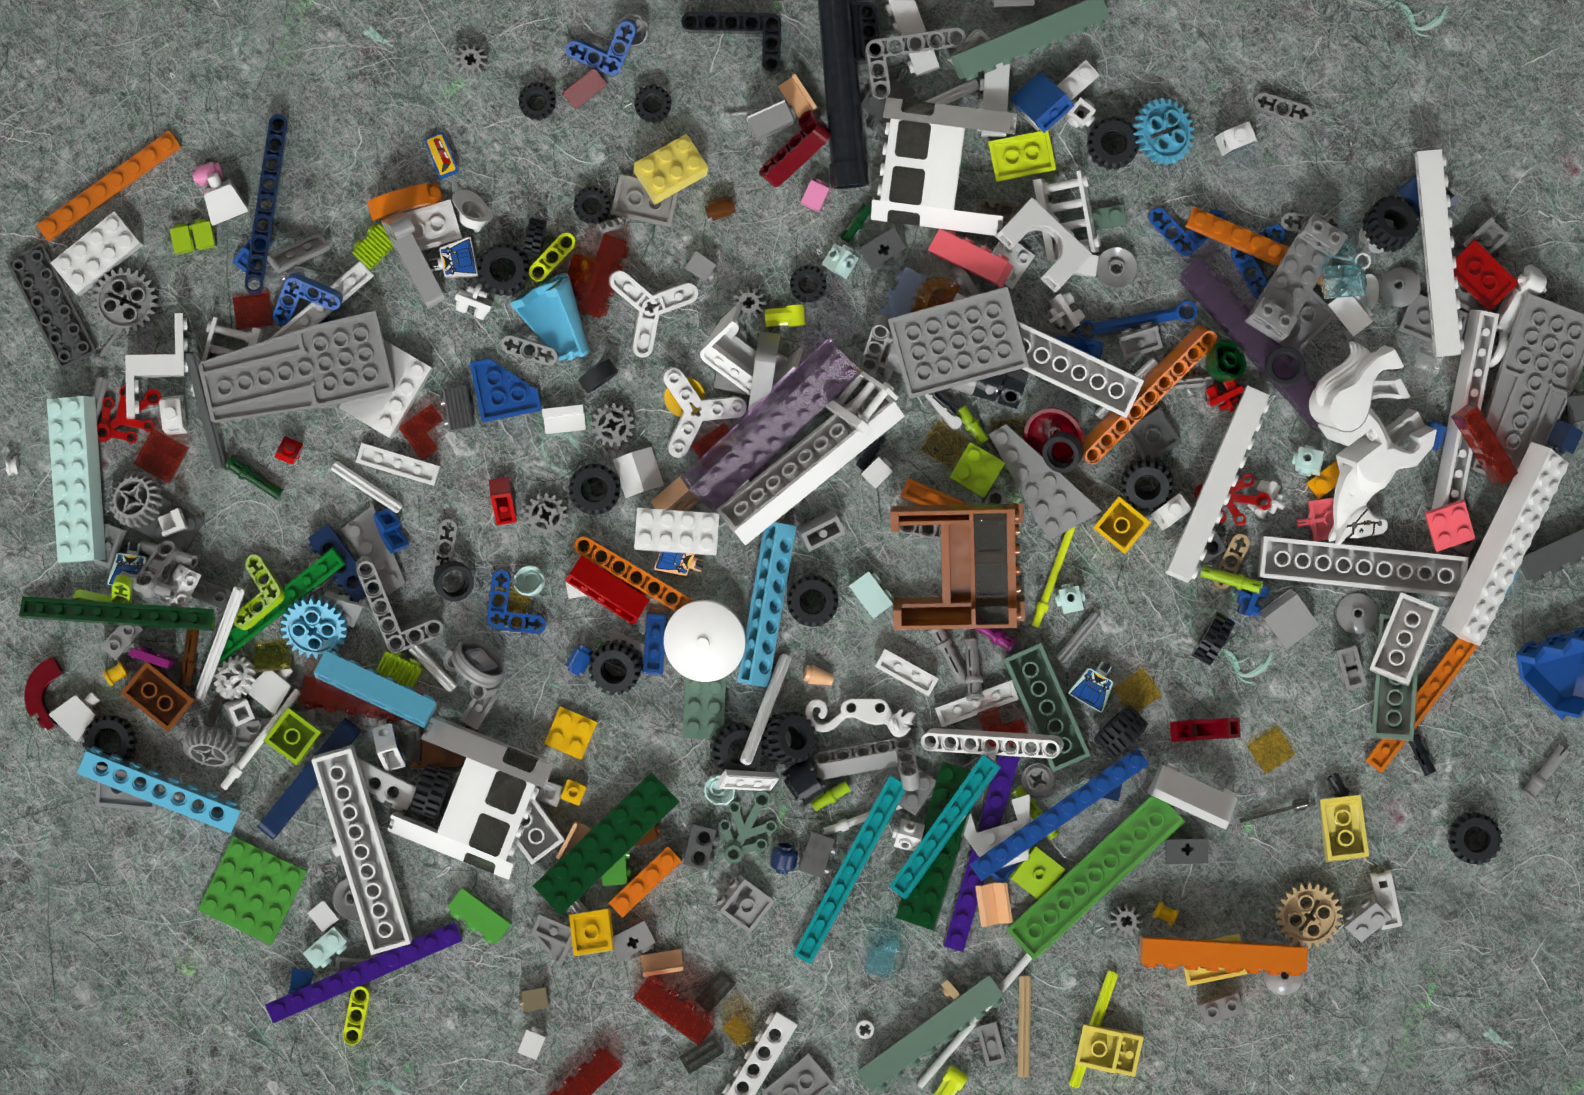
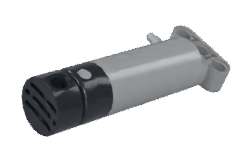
M881 314L876 316L873 321L860 367L862 371L869 374L876 372L879 366L885 368L883 380L888 381L893 371L902 373L888 322L890 317ZM1019 369L952 387L951 389L992 402L997 399V403L1017 409L1029 372Z

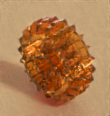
M935 276L932 279L928 278L925 283H919L921 289H916V297H911L915 301V304L911 305V307L916 312L952 302L957 293L962 294L958 291L960 287L945 277ZM938 289H943L941 293H934Z

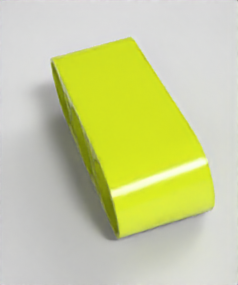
M570 233L561 234L531 265L529 274L535 282L545 281L574 251L576 240ZM564 238L572 239V245L569 248L561 246V241ZM552 252L558 254V260L555 263H550L547 260L548 255ZM538 267L544 269V275L541 278H536L533 275L534 270Z
M360 985L351 992L343 1031V1039L349 1045L357 1044L364 1034L371 998V991L365 985ZM357 990L365 991L366 998L364 1000H359L356 997ZM353 1010L361 1011V1020H355L352 1017ZM349 1030H355L358 1033L357 1040H351L348 1037Z

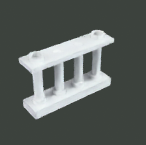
M1080 170L1076 171L1078 178L1049 184L1045 182V179L1033 180L1036 200L1044 205V209L1049 214L1083 206L1085 219L1060 224L1070 230L1087 227L1089 239L1079 240V242H1083L1090 247L1091 252H1099L1098 247H1101L1099 235H1096L1087 188L1090 186L1088 175ZM1079 186L1080 199L1056 204L1049 203L1048 195L1050 192ZM1042 231L1047 261H1056L1058 258L1057 243L1051 235Z
M213 317V320L209 321L206 332L209 335L202 361L208 360L211 353L224 355L235 351L213 345L216 333L245 340L246 343H249L248 346L260 343L263 330L252 328V332L249 331L248 333L218 325L220 319ZM191 385L190 391L193 392L192 396L195 397L194 389Z
M838 356L837 359L844 365L826 390L820 392L813 388L809 394L822 406L869 436L873 429L867 424L874 411L887 395L894 400H897L899 397L893 393L894 388L887 382L880 383L857 367L858 364L849 357L845 360ZM850 371L856 374L839 397L832 400V394ZM862 379L866 380L868 383L850 406L844 408V402ZM875 387L878 388L880 392L862 415L855 416L857 409Z

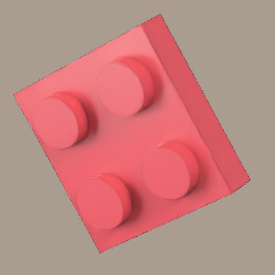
M1463 499L1424 512L1436 552L1475 539L1466 503Z

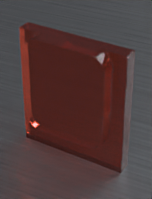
M269 293L232 298L237 330L273 325Z

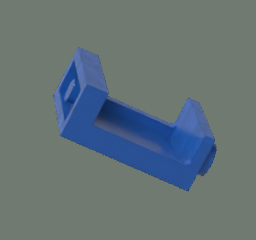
M1041 72L1010 98L1016 109L1035 122L1043 133L1074 107L1066 93Z

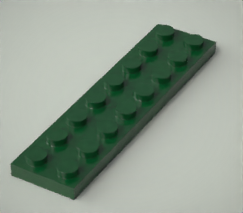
M942 761L924 820L925 827L922 839L972 770ZM971 810L907 899L901 897L895 918L933 931L936 929Z
M651 772L548 870L533 887L561 916L680 801Z

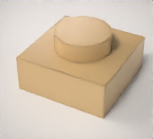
M948 979L941 984L943 986L941 991L948 1000L951 998L956 1000L961 996Z

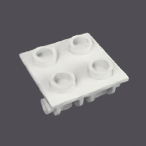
M999 241L991 253L996 256L1002 254L1010 259L1008 262L1013 266V269L1005 285L1011 289L1014 288L1035 257L1034 254L1019 243L1009 250L1001 241Z

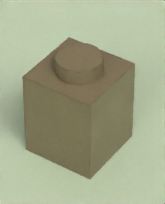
M547 986L522 990L521 995L518 996L520 1008L524 1007L525 1012L550 1007Z

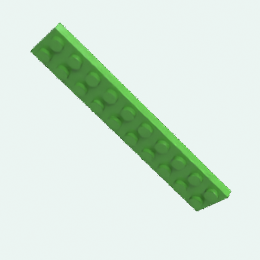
M1151 796L1018 918L1007 931L1035 961L1183 825L1185 821L1169 803Z

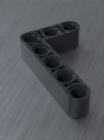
M687 12L682 16V28L688 33L763 34V70L768 75H775L779 72L781 67V19L778 15L773 13ZM694 18L696 20L695 26L687 27L685 25L686 19ZM709 18H714L717 21V24L712 28L705 25L706 20ZM728 19H735L737 25L734 28L727 27L726 21ZM755 19L758 24L755 28H748L746 26L747 20ZM774 19L778 22V26L770 29L766 25L767 21ZM768 40H775L778 43L775 49L767 48L766 43ZM774 60L777 63V67L770 70L766 67V62Z

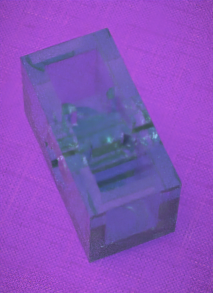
M1363 264L1322 267L1320 282L1324 299L1365 296L1367 280Z

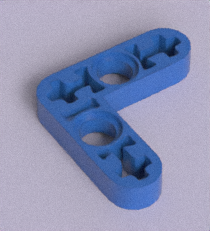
M624 19L619 24L608 51L576 38L567 44L566 53L570 58L608 75H616L624 65L637 32V24L632 19ZM628 24L630 25V30L632 31H629V33L626 35V38L622 37L625 32V28L623 27H625ZM622 42L625 45V51L618 52L615 49V43ZM576 44L581 51L574 53L572 47ZM587 48L588 51L586 52L585 57H582V55L584 54V50ZM591 52L598 53L600 57L598 62L590 60L589 54ZM605 56L607 57V59L605 60L606 62L602 66L601 63L604 60ZM615 61V66L617 67H615L613 70L610 68L611 65L608 63Z
M1155 208L1149 213L1148 219L1150 224L1181 256L1191 255L1209 238L1207 236L1202 239L1197 238L1193 230L1186 233L1162 208ZM1215 209L1209 212L1215 216L1218 214L1220 218L1225 220V215L1222 211ZM1153 213H1162L1161 219L1164 222L1168 219L1170 223L1161 230L1159 227L1163 224L1160 221H1153ZM1172 226L1177 229L1176 237L1170 238L1167 236L1166 229ZM1181 234L1184 236L1181 240L1185 244L1188 242L1191 244L1189 247L1190 252L1187 250L1183 252L1181 250L1183 246L1180 242L1177 245L1174 243Z
M1273 225L1259 233V235L1266 234V237L1273 233L1272 229L1281 232L1279 235L1280 239L1272 238L1271 240L1280 243L1285 238V230L1279 225ZM1234 248L1231 252V259L1252 295L1259 299L1261 293H1256L1258 289L1256 283L1252 286L1250 282L1255 281L1259 277L1261 281H1258L1261 287H1266L1268 282L1257 265L1254 256L1245 254L1243 256L1244 260L1241 258L1237 259L1235 255H1237L1236 250L1238 249ZM1247 267L1255 268L1256 276L1254 278H1248L1245 275Z
M291 273L284 283L273 313V320L278 325H286L292 319L300 297L329 310H336L340 307L343 296L336 289L301 274ZM293 281H296L297 286L292 290ZM309 288L317 289L319 294L312 295L309 292ZM284 296L292 297L294 302H286ZM331 297L335 298V302L331 301ZM283 309H287L285 318L281 317Z
M504 570L496 571L491 581L487 615L488 625L499 630L533 634L542 633L546 629V621L543 617L507 612L511 578L509 573ZM500 573H503L504 577L507 578V582L502 584V588H506V592L494 591V586L499 588V581H496L495 578L499 577ZM500 593L504 596L505 601L502 605L498 606L494 604L493 597ZM499 614V618L506 619L505 614L510 615L507 621L508 628L504 627L505 623L502 622L495 626L494 622L491 621V617ZM518 616L522 619L523 624L520 628H514L511 625L513 617ZM525 617H530L528 622H535L536 619H540L539 622L543 623V627H539L538 631H536L535 627L528 626V630H524L526 625Z

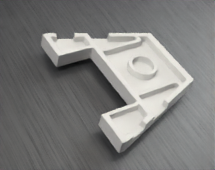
M1029 794L1012 799L1017 821L977 832L972 813H970L964 836L979 857L1030 823L1031 797ZM1029 849L1003 867L1029 860Z

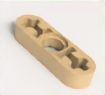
M1237 534L1232 537L1217 569L1221 570V567L1236 574L1250 545L1246 535ZM1243 538L1245 547H1240L1238 550L1239 553H1242L1239 557L1236 553L1229 552L1231 548L1233 550L1236 549L1237 544L1234 543L1235 540ZM1228 556H1234L1237 560V564L1233 568L1228 567L1225 563ZM1212 580L1214 586L1218 589H1226L1230 586L1224 583L1220 586L1219 582Z

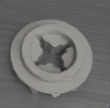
M624 217L606 221L596 226V232L601 231V234L622 229L628 222Z
M1035 763L1029 765L1023 771L1021 782L1023 788L1029 794L1042 796L1052 789L1054 775L1048 766ZM1042 771L1041 779L1044 782H1046V784L1038 783L1033 788L1034 780L1032 779V777H1030V775L1037 776Z

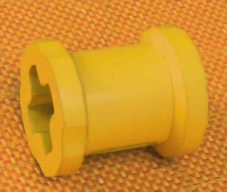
M119 661L118 665L111 669H104L102 671L110 686H113L114 682L124 677H129V673L122 661Z
M1160 901L1153 913V918L1156 919L1158 917L1172 926L1179 910H1174Z

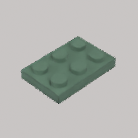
M685 677L683 738L711 739L712 736H717L718 733L715 731L718 728L720 730L723 729L722 725L725 722L726 678L711 682H700Z

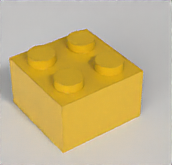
M1119 496L1093 528L1121 552L1127 554L1153 522Z

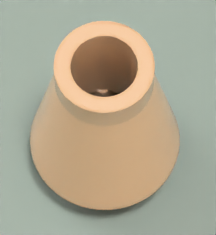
M813 664L811 666L806 665L803 681H806L807 684L832 685L834 674Z

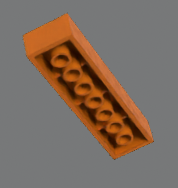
M1139 936L1138 961L1143 963L1144 967L1157 968V964H1163V967L1168 969H1177L1178 965H1181L1187 970H1198V967H1204L1207 971H1219V968H1225L1227 972L1239 973V969H1245L1246 972L1252 974H1260V970H1266V973L1271 975H1281V971L1286 972L1290 976H1301V973H1307L1308 948L1304 945Z

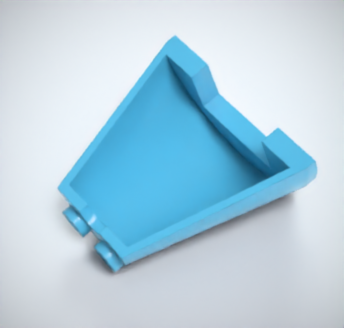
M567 273L556 275L539 283L537 287L525 291L510 302L514 310L540 340L559 351V361L564 359L570 361L578 355L583 357L590 352L570 277Z

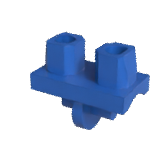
M1263 585L1262 589L1260 588V594L1245 589L1241 591L1235 589L1234 593L1239 595L1236 603L1240 604L1237 612L1249 617L1251 615L1259 617L1258 612L1262 610V606L1257 605L1256 601L1258 597L1266 599L1270 589Z

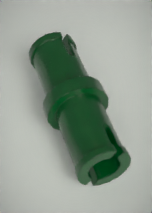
M862 203L856 214L849 218V223L842 233L839 234V237L850 243L857 231L864 227L863 223L871 214L872 209Z

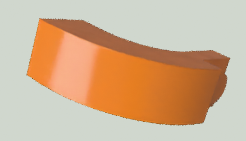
M435 182L395 190L367 201L372 221L386 219L399 211L404 212L443 202L439 184Z

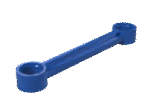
M1183 301L1175 308L1095 323L1090 320H1083L1076 327V335L1079 339L1091 340L1098 334L1140 327L1141 324L1146 322L1154 324L1177 319L1189 322L1196 317L1197 307L1191 301ZM1189 304L1193 307L1194 313L1191 318L1186 319L1180 315L1179 309L1182 305ZM1084 323H1089L1094 328L1093 334L1089 338L1081 336L1079 332V327Z

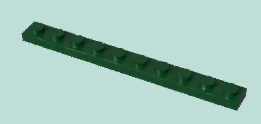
M22 596L19 612L21 618L203 631H214L217 615L215 609L26 596Z

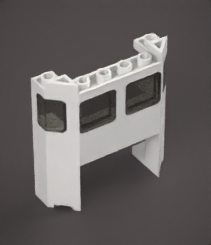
M886 97L883 118H890L891 121L886 123L885 135L889 136L888 143H884L883 155H886L885 164L881 163L880 169L883 183L878 185L877 196H881V199L872 200L871 220L996 236L1003 228V215L955 210L965 128L1015 134L1017 114Z
M434 715L429 721L431 724H428L427 732L422 735L421 739L466 757L440 827L435 829L404 816V811L396 810L391 815L392 819L387 831L509 880L516 863L515 860L510 859L517 848L514 845L515 840L520 838L523 833L524 827L521 826L524 818L528 819L532 810L529 807L531 799L535 800L539 789L536 787L544 788L546 786L553 766L548 765V761Z

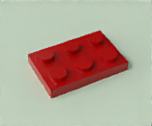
M1473 240L1456 257V268L1453 269L1454 277H1457L1458 283L1488 312L1518 284L1476 240Z

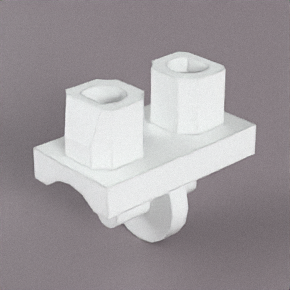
M479 283L476 288L468 286L467 291L460 289L454 299L457 300L455 310L466 313L469 305L476 307L473 316L481 320L493 308L494 301L486 299L488 293L481 291L482 284Z
M1060 293L1049 301L1053 307L1049 310L1053 315L1049 322L1053 323L1056 321L1059 327L1064 325L1068 332L1079 326V323L1085 318L1080 309L1072 312L1069 308V305L1074 303L1071 293L1063 295Z
M1261 480L1257 490L1269 494L1272 499V505L1267 510H1260L1256 505L1248 504V507L1262 519L1265 518L1267 512L1274 514L1277 508L1283 510L1285 506L1280 504L1283 496L1278 494L1281 487L1274 481L1270 483ZM1267 500L1261 501L1262 506L1267 504Z

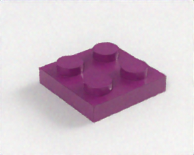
M137 645V648H130L128 656L164 668H173L176 661L171 659L172 655L161 651L155 654L152 653V648L143 645Z

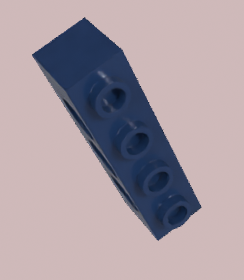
M330 524L325 525L308 538L310 540L309 547L315 554L318 552L320 556H323L325 554V545L332 543L347 564L344 571L338 570L334 573L333 580L339 587L342 585L347 592L344 594L350 596V601L358 603L360 600H365L367 596L356 571V559ZM351 576H356L359 580L355 588L350 587L348 584ZM373 582L367 586L369 590L376 589Z

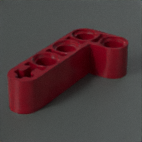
M811 110L805 111L800 116L798 122L801 130L760 168L759 175L775 188L782 185L825 145L830 138V132L826 123Z

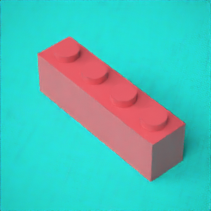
M938 230L928 251L971 274L1003 288L1013 269V266L1008 262L1009 258L1002 254H998V256L991 254V249L983 245L979 248L974 245V241L967 237H964L962 240L952 230Z

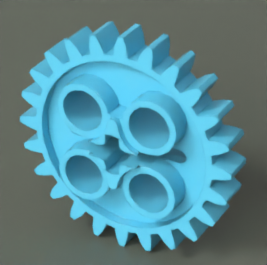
M1160 98L1144 104V108L1139 110L1141 115L1135 117L1139 123L1133 125V127L1138 129V132L1133 133V135L1139 136L1135 143H1141L1142 145L1139 151L1145 150L1144 157L1151 156L1150 161H1157L1158 165L1163 163L1164 165L1177 163L1178 160L1184 159V155L1189 153L1187 148L1193 146L1189 140L1195 138L1190 134L1195 129L1189 127V124L1193 122V120H1187L1189 112L1183 114L1184 106L1177 108L1178 102L1171 103V99L1164 100V98ZM1175 125L1178 126V128L1175 130L1166 132L1154 138L1150 137L1151 134L1163 131L1166 128H1170Z
M311 595L310 600L303 596L301 602L296 599L294 605L289 604L288 610H285L284 617L281 620V631H285L282 637L288 638L286 645L293 644L292 651L298 648L300 650L299 655L306 652L307 658L314 654L315 659L318 658L319 654L323 656L325 651L331 653L334 649L339 650L340 644H344L348 624L344 623L346 616H340L343 610H335L336 603L330 606V599L322 602V596L318 600H315L313 595ZM309 612H314L317 616H312ZM297 625H300V626H302L304 629H299V628H297L296 626H297ZM324 625H329L333 629H328ZM312 638H316L320 642H314Z

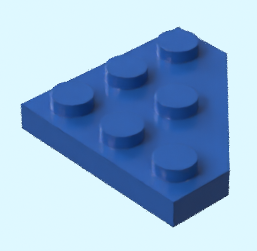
M491 359L470 362L482 423L542 411L537 389Z

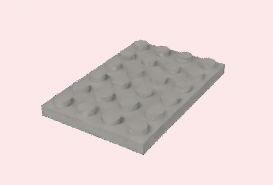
M1008 287L888 319L909 399L1029 367Z

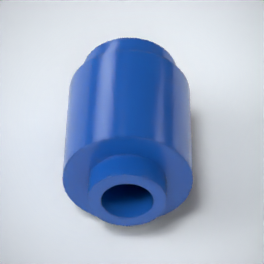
M1435 419L1432 422H1428L1427 426L1437 430L1431 450L1438 451V448L1442 446L1447 428L1444 427V422Z
M579 644L577 648H574L566 663L569 666L568 671L577 676L579 673L584 674L592 659L593 651Z

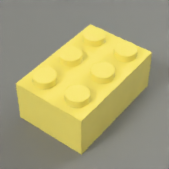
M687 134L634 163V173L654 204L661 202L707 176L708 172L707 164Z

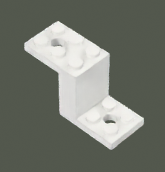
M174 313L175 354L125 355L127 419H135V414H139V401H135V394H139V381L134 380V378L184 377V373L188 372L186 359H184V352H188L187 338H183V332H187V318H183V313Z

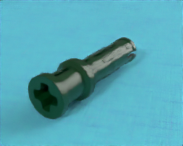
M235 454L230 457L224 467L226 471L230 470L238 476V479L249 481L260 490L275 498V500H278L284 489H281L267 478L252 470L249 463H243L236 458Z

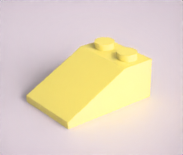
M1361 795L1321 799L1320 812L1325 862L1368 857L1369 850Z

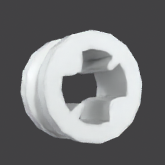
M14 456L13 459L6 457L7 474H19L20 468L17 456Z
M861 1020L856 1025V1033L860 1038L868 1039L874 1033V1026L868 1020ZM868 1024L870 1026L868 1029L871 1030L870 1033L865 1032L864 1035L861 1034L859 1027Z

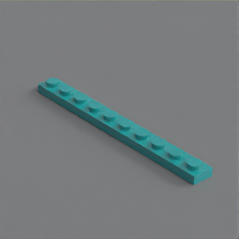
M892 775L889 776L793 955L810 965L816 958L906 792L902 787L901 780Z

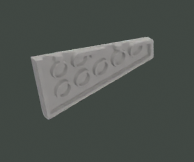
M1008 424L988 434L1049 541L1103 511L1062 473L1049 468L1041 454L1033 449Z

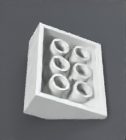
M383 339L395 391L342 403L339 408L392 439L433 371V368Z

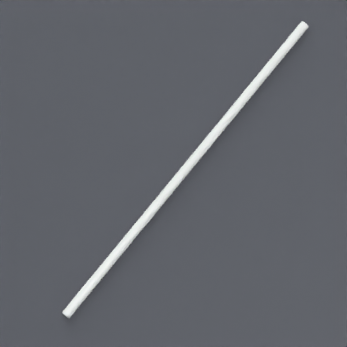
M1028 953L1024 955L999 985L1003 993L1032 960ZM974 1018L969 1022L971 1026L958 1033L916 1083L921 1089H923L981 1019L977 1020Z

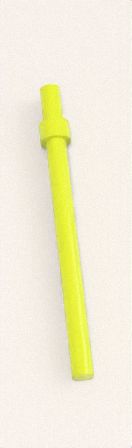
M1076 526L1064 534L1040 602H1037L1035 608L1037 611L1031 626L1039 628L1044 613L1048 611V602Z

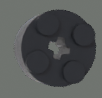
M809 761L795 763L780 773L781 777L786 776V779L783 781L796 800L800 798L803 801L800 803L802 807H805L824 794L823 790L826 788L823 781L814 776L813 772L815 770Z

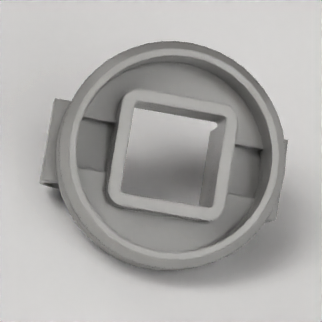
M476 640L461 641L457 648L448 651L443 661L448 671L457 670L464 678L472 682L470 695L475 700L494 696L499 689L497 684L505 674L504 664L499 655L489 646ZM475 658L484 669H482L473 659Z

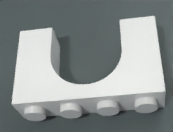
M1031 198L995 237L1011 250L1029 232L1043 231L1051 235L1058 246V258L1054 265L1040 279L1056 293L1092 253L1086 244L1079 242L1074 237L1070 229L1064 228L1059 223L1055 215L1049 214L1040 201Z

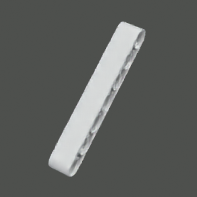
M931 728L921 738L922 747L928 751L1055 758L1064 746L1063 740L1056 735ZM928 736H933L936 739V743H931L928 740ZM948 737H953L956 740V744H951L948 741ZM968 738L974 739L976 746L969 744ZM988 739L994 740L996 747L990 746ZM1008 741H1014L1017 748H1011ZM1028 742H1034L1037 749H1031ZM1048 743H1054L1057 750H1051Z

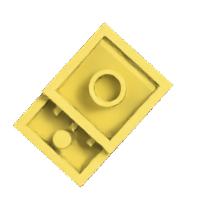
M1083 1024L1075 1065L1135 1077L1144 1035Z

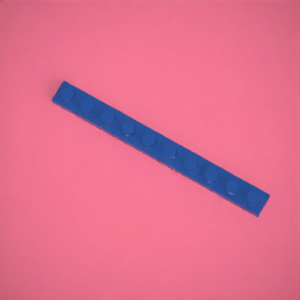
M1136 748L976 859L970 866L982 882L1149 765L1148 761L1139 748Z

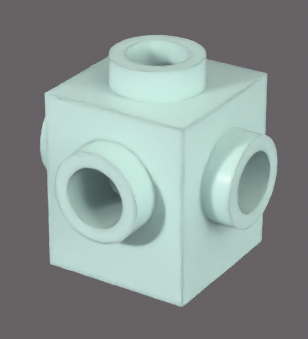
M834 243L822 265L833 273L847 279L859 258L852 254L854 250L844 244L841 247Z
M1309 445L1299 447L1298 453L1294 452L1292 464H1295V471H1298L1303 476H1311V474L1320 476L1324 451L1316 450V447Z
M1073 583L1061 585L1062 589L1057 590L1058 594L1055 595L1057 607L1061 606L1062 614L1084 610L1082 602L1086 600L1083 589L1079 590V586L1074 587ZM1069 594L1073 596V600L1071 602L1067 600V596Z

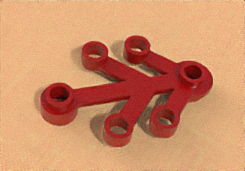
M126 386L121 387L119 390L120 400L117 415L111 422H109L110 413L115 407V400L107 397L102 401L103 412L101 422L97 423L98 441L107 442L111 438L126 440L131 444L138 441L136 432L129 431L125 433L114 430L120 425L140 428L146 432H152L155 429V423L151 420L127 419L126 396L122 394ZM156 389L148 390L145 393V399L139 402V412L150 405H158L162 394ZM152 394H156L158 397L154 402L151 400ZM107 400L112 401V406L109 408L105 405ZM147 422H150L152 424V428L150 430H147L145 428V424ZM102 428H105L107 430V433L104 436L100 434V430ZM129 434L135 435V439L133 441H129Z
M1251 474L1243 475L1235 487L1231 486L1228 492L1231 494V497L1225 506L1232 514L1233 520L1238 526L1245 525L1247 519L1233 502L1256 505L1260 510H1267L1272 505L1271 497L1265 492L1257 494L1256 497L1236 494L1244 487H1252L1254 485L1255 479ZM1251 478L1252 480L1250 483H1245V479ZM1204 483L1199 484L1194 490L1196 500ZM1267 500V504L1262 506L1261 501ZM1221 510L1223 518H1221L1219 523H1223L1227 519L1226 513ZM1242 516L1243 520L1241 522H1237V518Z

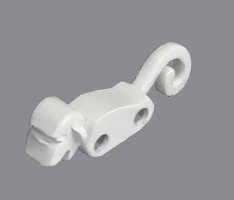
M1527 265L1524 268L1523 275L1520 274L1518 277L1519 286H1515L1504 297L1497 311L1500 318L1496 328V332L1499 333V342L1497 347L1493 345L1489 367L1497 365L1506 352L1508 339L1525 294L1530 293L1537 296L1547 291L1545 288L1547 284L1546 276L1533 265Z
M820 699L810 701L805 711L806 720L810 719L812 722L811 726H814L818 732L831 731L846 718H856L875 726L885 724L892 735L897 738L905 737L911 731L909 726L913 725L912 721L916 715L914 712H908L902 717L903 709L892 714L888 703L882 699L846 700L841 705V713L827 724H818L813 718L815 707L820 708L819 718L824 719L827 716L828 708L824 701ZM850 704L856 705V711L853 713H849L847 710ZM879 704L885 705V710L882 713L876 711V707Z

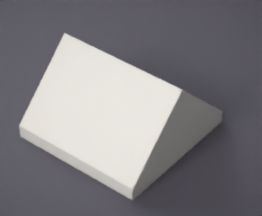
M652 447L613 459L625 498L664 486Z

